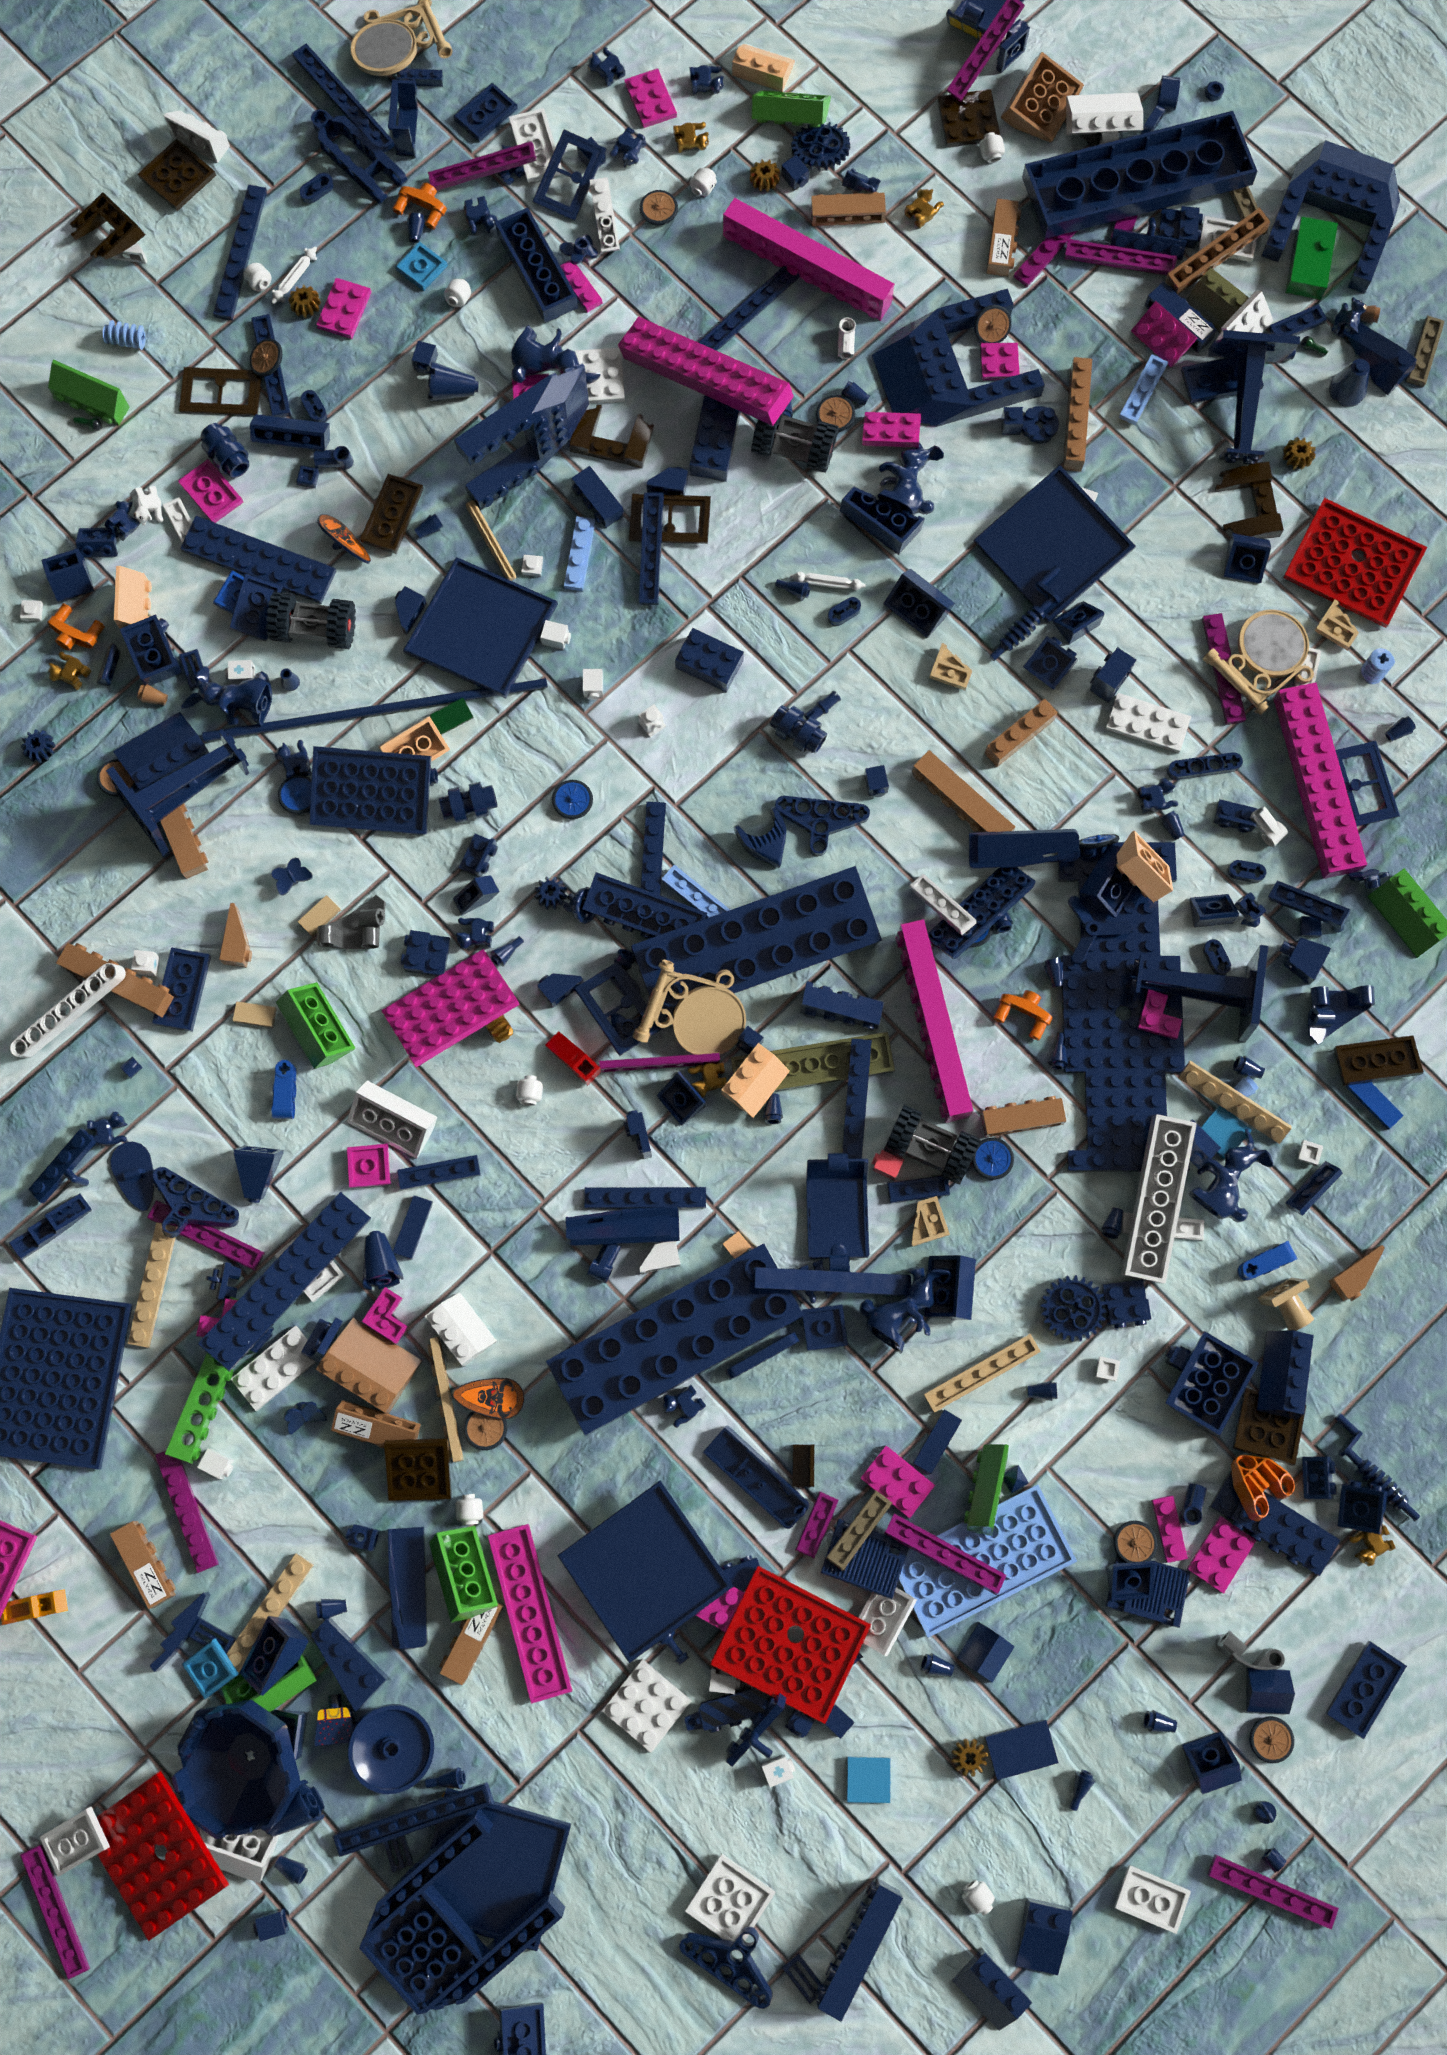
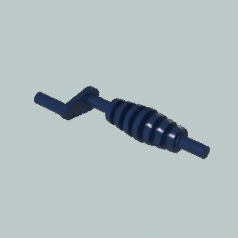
M1055 565L1040 581L1036 582V586L1048 598L1040 606H1033L1031 608L1032 611L1028 610L1025 613L1026 616L1022 615L1019 617L1020 620L1016 619L1013 622L1014 626H1010V632L1006 631L1004 634L1005 638L1002 637L999 640L1000 646L989 656L993 661L1005 650L1011 651L1013 646L1019 645V641L1023 642L1025 637L1028 638L1031 632L1036 629V626L1041 623L1040 619H1044L1045 611L1053 603L1058 604L1061 601L1059 596L1046 586L1060 572L1058 566Z
M1339 1413L1335 1419L1352 1437L1338 1454L1341 1457L1346 1455L1357 1466V1473L1359 1475L1363 1473L1362 1479L1364 1481L1369 1480L1367 1482L1368 1486L1370 1484L1383 1486L1382 1490L1388 1491L1386 1502L1389 1505L1395 1503L1393 1508L1396 1510L1402 1509L1413 1521H1417L1420 1515L1408 1504L1409 1498L1406 1495L1401 1497L1403 1491L1400 1488L1396 1489L1398 1486L1396 1482H1391L1392 1478L1389 1475L1385 1476L1383 1470L1377 1472L1379 1467L1375 1464L1370 1466L1372 1463L1370 1460H1362L1352 1450L1363 1432L1358 1430L1348 1419Z

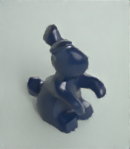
M528 325L516 340L511 352V360L514 366L511 376L517 383H522L527 374H536L543 371H559L560 374H563L564 369L579 365L575 351L571 349L563 351L562 347L558 345L562 337V332L559 328L556 330L555 338L544 346L536 341L537 334ZM586 373L587 384L597 381L601 374Z
M919 442V448L901 453L899 461L902 466L893 462L881 464L879 466L880 472L887 470L896 477L889 476L880 482L881 487L886 484H895L893 491L882 490L877 495L878 500L882 502L888 501L892 503V506L900 510L910 511L911 515L932 513L934 503L931 500H923V492L918 483L917 475L926 465L927 461L943 459L944 452L935 445L929 449H924Z
M203 666L194 676V681L199 687L198 693L191 694L181 704L182 709L190 708L201 700L209 706L219 705L221 711L226 714V721L230 726L238 724V719L233 716L236 710L241 708L251 712L252 720L262 726L271 707L272 688L268 675L263 671L258 672L254 679L244 680L239 684L221 686L216 682H208L209 668Z
M1245 1129L1247 1145L1245 1147L1229 1148L1224 1154L1225 1166L1211 1158L1200 1161L1203 1167L1197 1170V1174L1201 1175L1209 1171L1216 1177L1206 1191L1196 1187L1188 1193L1197 1203L1221 1220L1231 1218L1235 1222H1243L1248 1217V1211L1245 1208L1238 1207L1240 1198L1238 1180L1241 1172L1248 1169L1254 1162H1259L1269 1168L1273 1166L1272 1157L1266 1149L1253 1151L1255 1147L1254 1141L1248 1129Z
M923 1267L906 1269V1272L913 1274L914 1281L910 1286L908 1295L903 1300L874 1307L873 1301L869 1299L860 1304V1312L867 1318L868 1330L900 1354L903 1352L905 1342L899 1334L909 1323L917 1325L916 1332H921L923 1328L924 1334L930 1336V1327L918 1311L932 1307L934 1304L932 1281L935 1277L950 1274L949 1271L934 1269L928 1271L925 1276Z

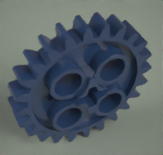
M828 122L827 125L821 124L820 127H811L810 124H807V129L801 127V132L796 131V136H793V142H791L792 155H797L806 167L811 166V171L814 168H817L818 171L821 168L828 171L829 166L834 169L835 164L841 165V160L846 161V156H849L850 137H847V132H843V127L838 128L837 124L831 126V122Z
M1068 1275L1065 1276V1282L1058 1278V1285L1052 1282L1050 1286L1053 1290L1045 1289L1048 1296H1042L1041 1299L1046 1303L1040 1305L1041 1308L1045 1309L1040 1316L1047 1317L1043 1324L1050 1323L1048 1331L1055 1329V1337L1062 1334L1061 1340H1065L1069 1336L1070 1342H1073L1075 1337L1078 1342H1081L1082 1335L1089 1339V1332L1096 1335L1095 1327L1101 1329L1102 1325L1099 1321L1106 1320L1101 1314L1107 1312V1310L1102 1309V1306L1107 1304V1302L1100 1301L1104 1294L1096 1293L1099 1287L1092 1288L1093 1281L1086 1284L1085 1277L1078 1281L1077 1275L1073 1276L1072 1281ZM1064 1290L1071 1293L1070 1301H1066L1062 1297ZM1083 1297H1087L1091 1301L1090 1308H1085L1082 1305ZM1059 1301L1067 1306L1075 1304L1076 1309L1089 1312L1091 1315L1087 1316L1079 1311L1071 1313V1308L1059 1306L1056 1302ZM1058 1309L1064 1311V1320H1059L1056 1317ZM1079 1316L1084 1319L1085 1324L1083 1327L1076 1325V1317Z

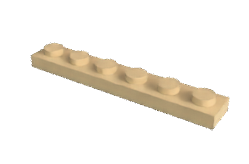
M1189 1061L1178 1075V1079L1279 1144L1291 1130V1125L1192 1061Z
M156 1222L127 1343L150 1348L176 1238H168L163 1234L162 1223ZM172 1225L166 1226V1229L170 1232L178 1228Z
M1031 1334L925 1393L924 1397L933 1413L1041 1351Z
M439 1337L431 1338V1344H428L427 1347L429 1356H433L434 1364L431 1365L433 1376H437L438 1385H435L437 1397H441L442 1400L439 1410L441 1418L445 1417L446 1426H443L445 1438H449L450 1442L449 1458H453V1462L464 1461L441 1340Z
M295 1553L226 1654L238 1673L267 1617L280 1616L314 1566L298 1553Z

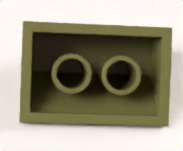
M1210 268L1197 282L1186 298V301L1192 308L1198 310L1207 321L1213 323L1217 332L1221 334V327L1249 297Z

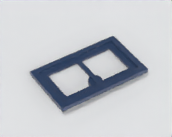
M563 129L532 202L575 221L589 191L590 180L594 179L607 149ZM568 143L592 153L583 177L580 172L576 171L571 174L558 168ZM556 171L570 177L575 184H579L570 207L546 196Z
M1372 741L1335 750L1356 826L1400 817L1377 742ZM1369 753L1377 779L1365 782L1353 779L1349 783L1342 759ZM1379 783L1386 809L1359 814L1352 790L1358 791L1362 786Z
M618 962L574 988L619 1056L641 1043L633 1038V1034L622 1041L607 1019L622 1008H630L632 1004L643 1018L647 1004ZM615 977L627 996L621 998L619 1006L604 1014L590 994V991ZM655 1021L652 1028H649L650 1037L663 1029L658 1027Z

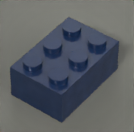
M692 627L675 659V668L727 693L744 661V652Z

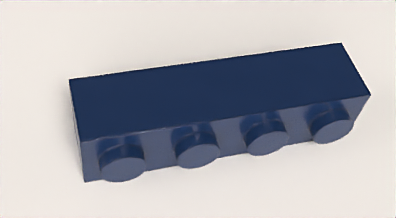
M402 69L397 72V80L413 81L415 79L416 86L443 87L444 76L442 70Z

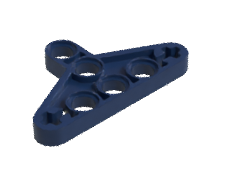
M780 796L775 802V807L780 815L811 833L810 851L815 856H822L826 853L829 835L867 822L870 816L868 806L859 803L793 796ZM782 802H786V805H788L785 809H782L780 806ZM792 802H795V806H794L795 812H791V810H792V807H791V806H792ZM806 803L809 809L806 812H801L798 810V805ZM825 805L828 808V812L820 814L817 811V807ZM839 807H844L847 810V814L839 816L836 810ZM850 808H853L852 818H849L851 812ZM859 810H863V813L866 814L863 815V818L856 814L859 813ZM819 823L824 824L826 830L822 833L815 830V826ZM821 842L824 845V849L816 851L813 848V844Z
M159 1167L153 1171V1183L171 1211L162 1223V1232L166 1237H177L188 1223L232 1228L238 1224L239 1212L236 1208L168 1168ZM158 1175H159V1176L165 1175V1178H166V1179L162 1178V1179L159 1180V1179H158ZM180 1183L185 1188L182 1191H176L173 1189V1186ZM197 1193L202 1198L199 1201H193L190 1199V1196ZM214 1203L219 1208L216 1211H209L207 1206ZM185 1208L190 1213L187 1216H180L178 1211ZM234 1215V1219L226 1220V1216ZM168 1224H175L178 1228L170 1232L166 1229V1226Z
M750 1926L744 1927L734 1941L690 1932L683 1935L679 1944V1949L683 1955L757 2008L764 2009L770 2005L773 1997L772 1990L750 1955L759 1940V1934L755 1928ZM743 1935H751L754 1938V1942H746L743 1939ZM692 1942L693 1945L688 1947L687 1944ZM701 1945L702 1948L699 1954H697L696 1951H698L699 1946ZM732 1951H740L743 1957L740 1959L734 1958ZM704 1953L711 1954L713 1961H705L702 1955ZM722 1966L729 1967L731 1974H723L720 1968ZM745 1979L749 1982L750 1986L743 1988L739 1985L738 1981ZM755 1984L756 1989L753 1991V1993H751L753 1986ZM762 1994L766 1996L762 1999L759 1998Z

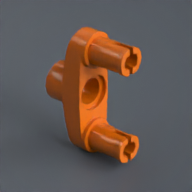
M425 182L422 183L420 189L402 186L398 192L399 197L392 208L396 214L402 215L408 202H412L430 210L431 212L425 225L432 230H435L440 218L444 216L447 210L446 206L435 198L437 190Z
M63 603L55 615L51 616L47 621L48 625L59 634L55 642L67 651H70L74 644L89 649L93 648L97 642L96 639L105 628L104 624L94 620L87 632L83 633L64 623L73 610L70 606Z
M1025 990L1022 998L1011 994H1002L999 1000L1000 1004L993 1019L1004 1023L1010 1009H1016L1036 1020L1029 1037L1039 1041L1046 1026L1050 1025L1052 1016L1038 1006L1041 999L1038 994Z

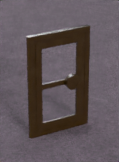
M184 367L179 412L255 416L259 410L262 377L254 374L252 370ZM193 378L215 379V383L219 387L217 403L191 402ZM226 379L250 380L248 405L221 404L223 387L227 384Z
M632 494L629 541L642 542V531H640L644 494ZM664 495L663 505L669 506L668 523L664 526L665 532H662V542L708 544L711 496ZM673 506L700 507L698 533L675 532V526L672 524Z

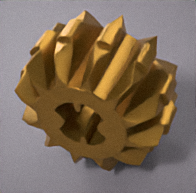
M763 159L760 163L755 162L754 167L750 169V181L753 183L754 188L759 187L760 192L763 189H766L768 192L770 188L775 190L776 184L780 182V170L777 168L776 163L771 164L770 159L767 162H764Z
M303 284L302 288L299 289L296 286V291H290L291 297H289L288 302L291 310L298 317L303 314V317L306 318L307 314L313 316V311L319 312L318 306L321 305L319 294L311 286L306 288Z
M1296 437L1294 441H1288L1287 446L1283 449V460H1287V466L1293 465V470L1297 466L1300 470L1304 469L1305 466H1310L1316 455L1314 453L1316 447L1311 446L1312 441L1307 443L1305 437L1302 440Z
M504 1015L485 1025L487 1031L498 1043L506 1041L513 1035V1029Z
M964 1739L963 1747L959 1742L956 1743V1746L960 1749L959 1751L952 1750L951 1753L958 1757L952 1758L951 1762L959 1763L956 1765L955 1770L960 1771L963 1768V1776H966L970 1770L971 1776L974 1777V1769H977L980 1773L983 1772L979 1765H987V1762L981 1758L988 1756L987 1752H980L984 1746L979 1744L976 1747L977 1741L975 1739H972L970 1745L968 1740ZM973 1752L974 1754L972 1758L974 1760L971 1763L969 1761H967L966 1763V1753H969L971 1755V1753Z

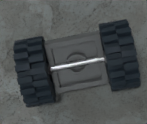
M782 412L773 426L758 419L753 434L751 451L768 457L771 454H776L807 463V468L826 473L835 448L839 426L823 421L816 425L784 416Z
M272 593L268 603L269 609H267L268 617L266 619L267 635H269L268 638L270 640L290 643L293 638L328 642L327 645L332 648H351L356 626V609L353 601L332 599L330 606L296 602L297 599L294 594Z
M903 1105L884 1151L901 1159L905 1153V1156L942 1172L941 1177L960 1185L977 1149L980 1138L962 1130L958 1136L920 1119L922 1112Z

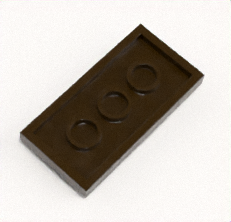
M388 473L360 538L361 542L397 554L423 492V485Z
M1414 1035L1334 1047L1343 1086L1422 1075L1424 1072Z

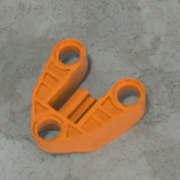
M1240 1455L1231 1463L1233 1487L1246 1514L1253 1521H1260L1268 1514L1269 1505L1263 1492L1266 1488H1269L1279 1499H1285L1294 1492L1295 1484L1293 1478L1288 1471L1270 1458ZM1238 1461L1243 1462L1246 1468L1241 1467ZM1282 1484L1286 1487L1287 1493L1283 1491ZM1256 1506L1260 1508L1261 1515L1257 1513Z

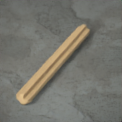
M474 500L467 502L466 508L503 575L510 581L514 580L516 574Z

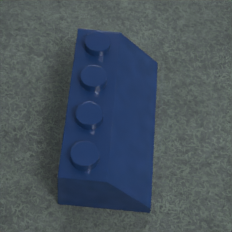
M1294 1330L1266 1332L1256 1411L1298 1420L1304 1415L1314 1335Z

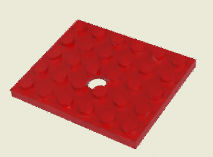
M1324 498L1283 578L1331 602L1337 600L1339 606L1387 628L1427 547ZM1362 550L1365 560L1362 562L1355 561L1351 555L1352 551Z
M757 1566L710 1664L774 1698L781 1693L786 1697L785 1703L825 1724L871 1624ZM795 1625L801 1627L804 1633L802 1640L797 1643L791 1642L787 1637L788 1629Z
M161 1771L96 1817L110 1846L98 1853L97 1856L148 1941L229 1885ZM156 1844L166 1847L165 1859H160L155 1854Z

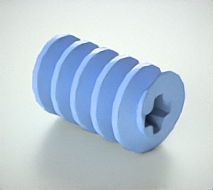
M111 320L109 325L106 324L103 328V341L106 344L125 345L128 348L133 347L134 349L140 348L143 350L145 345L144 328L140 325L137 330L136 325L132 324L131 329H129V323H125L122 327L120 321L115 326L114 320Z
M1379 648L1374 650L1361 667V673L1368 684L1379 683L1395 663L1394 657L1386 649Z

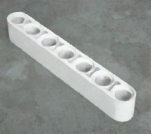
M111 963L102 965L13 1040L10 1045L11 1053L16 1057L30 1058L122 982L126 975L124 968ZM114 969V975L111 977V971ZM99 981V988L96 989V984ZM84 994V1001L82 1002L81 997ZM69 1007V1013L67 1015L66 1010ZM54 1019V1026L52 1027V1026H51V1023H52V1020Z

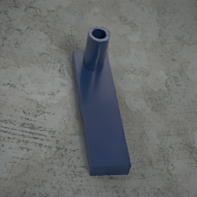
M1278 880L1268 896L1270 901L1332 925L1334 932L1343 931L1344 924L1351 913L1350 909Z

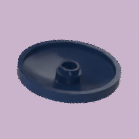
M386 1704L376 1707L362 1716L354 1726L348 1741V1762L354 1776L367 1789L381 1794H396L406 1791L424 1777L432 1763L434 1738L431 1728L417 1711L408 1706Z

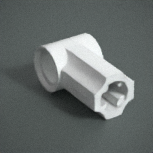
M848 317L840 321L838 329V357L842 359L854 357L856 324L853 319ZM843 328H849L850 331H845Z
M1260 807L1251 814V820L1256 823V826L1262 832L1261 837L1267 845L1275 847L1288 834L1286 827L1276 821L1266 807Z

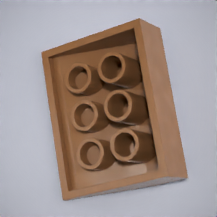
M1041 52L1032 61L1000 118L1014 129L1051 143L1066 118V96L1079 95L1084 84L1045 53Z
M353 1318L326 1352L316 1370L381 1411L389 1414L422 1360Z

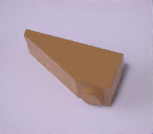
M230 903L219 960L224 965L247 968L248 962H251L252 950H250L239 909L235 903Z
M1383 1245L1374 1248L1329 1280V1283L1342 1301L1348 1299L1353 1301L1362 1295L1360 1291L1366 1287L1385 1249Z

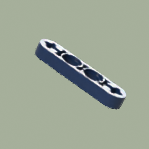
M1232 752L1175 760L1168 766L1167 774L1173 780L1235 772L1242 766L1243 758L1240 754ZM1232 758L1234 761H1237L1235 766H1233V763H1228ZM1212 760L1217 761L1219 768L1212 769L1209 762ZM1197 763L1200 766V771H1192L1190 765ZM1186 765V769L1180 770L1178 774H1176V771H1172L1175 766L1177 769H1183Z
M794 1332L732 1366L725 1372L729 1380H732L795 1345L800 1340Z

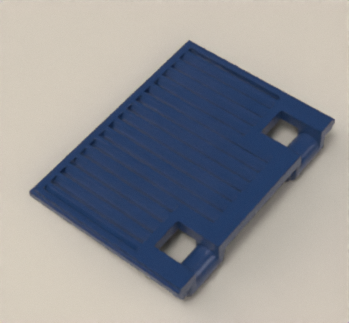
M838 1519L826 1557L841 1538L842 1530L846 1531L850 1524L845 1522V1520ZM872 1531L843 1572L825 1557L820 1573L893 1599L909 1547L893 1540L889 1536ZM890 1548L899 1550V1556L889 1553Z
M1116 1554L1115 1564L1125 1563ZM1154 1561L1153 1598L1125 1600L1123 1604L1111 1601L1110 1592H1108L1106 1607H1109V1609L1180 1628L1191 1572ZM1165 1609L1175 1611L1174 1617L1164 1616Z

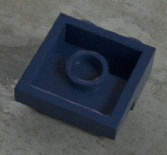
M1018 19L1011 26L1006 34V38L999 46L996 70L1000 73L1008 68L1026 49L1030 27L1025 21Z
M1181 206L1180 210L1162 208L1160 212L1159 236L1187 240L1185 248L1194 249L1197 241H1200L1202 230H1198V225L1202 224L1203 214L1199 213L1200 208Z
M1046 636L1023 667L1051 689L1055 690L1065 675L1077 663L1078 659L1076 658L1077 653L1069 647L1066 650L1061 647L1062 642L1056 637L1052 636V638Z
M410 930V934L405 935L404 946H407L406 954L401 956V965H404L405 972L432 976L444 974L451 938L431 935L429 932Z
M637 1110L627 1112V1121L624 1122L627 1137L631 1136L632 1142L636 1141L639 1155L643 1154L644 1159L652 1158L642 1112L638 1113Z
M1143 1279L1102 1285L1104 1301L1107 1302L1105 1309L1107 1310L1108 1326L1114 1325L1115 1329L1127 1327L1126 1323H1134L1135 1326L1147 1325V1321L1151 1320L1149 1301L1146 1299Z
M1348 1480V1484H1342L1337 1526L1381 1534L1388 1491L1382 1490L1383 1486L1376 1484L1364 1487L1361 1486V1482Z

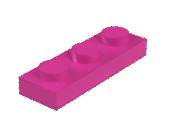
M568 260L560 265L578 301L587 313L603 304L602 298L577 264H572L571 260Z
M1168 1496L1151 1500L1166 1563L1188 1559L1174 1497Z

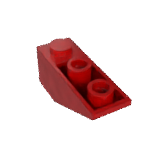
M558 1031L545 1044L586 1086L601 1073L600 1067L561 1032Z

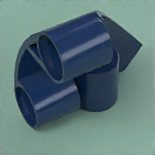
M1325 986L1312 987L1310 989L1311 1009L1308 1012L1307 1018L1308 1035L1316 1044H1319L1341 1026L1375 1005L1374 986H1358L1343 991H1329V987Z

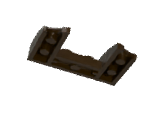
M104 192L70 223L72 228H77L75 232L71 233L75 240L94 231L105 222H108L115 229L90 253L93 258L100 256L105 260L124 252L146 235Z
M596 405V408L586 410L572 434L569 444L570 452L643 469L654 424H647L643 420V416L638 414L629 442L626 444L594 436L602 405Z
M1269 461L1220 472L1219 476L1223 477L1221 485H1216L1215 492L1251 488L1257 517L1223 524V530L1226 532L1231 529L1234 534L1261 539L1280 537L1284 529L1281 515L1277 513L1271 484L1273 477Z

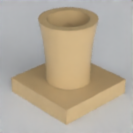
M1291 1277L1257 1297L1261 1305L1279 1307L1288 1330H1299L1314 1320V1317L1298 1296L1300 1292L1310 1287L1305 1279Z

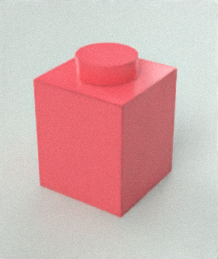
M882 1150L880 1154L876 1153L871 1164L875 1166L872 1171L895 1180L904 1159Z

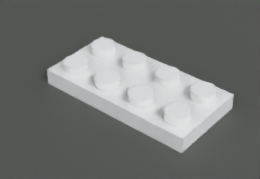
M544 108L509 116L516 145L530 141L534 145L537 161L523 165L528 183L542 180L556 148ZM556 171L554 176L562 175Z
M1117 693L1105 730L1179 754L1191 716Z
M296 1325L231 1378V1381L255 1411L260 1410L316 1363L301 1354L308 1339Z

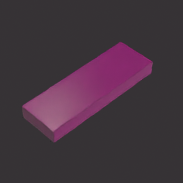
M819 1491L796 1546V1551L815 1559L838 1504V1499Z

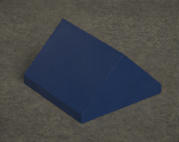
M1083 601L1052 621L1070 645L1100 626L1105 613Z
M1229 894L1190 898L1194 928L1233 924L1239 917V912Z
M680 1071L656 1095L681 1126L706 1107L705 1100Z
M1154 1561L1112 1564L1106 1568L1111 1601L1153 1598Z
M979 1622L957 1656V1659L993 1683L1015 1646Z
M1246 1668V1712L1290 1714L1295 1697L1290 1670Z
M274 1709V1716L286 1723L294 1757L297 1760L302 1757L308 1712Z

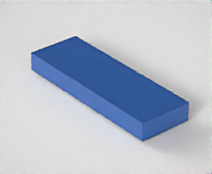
M1372 1082L1345 1086L1387 1130L1404 1116Z

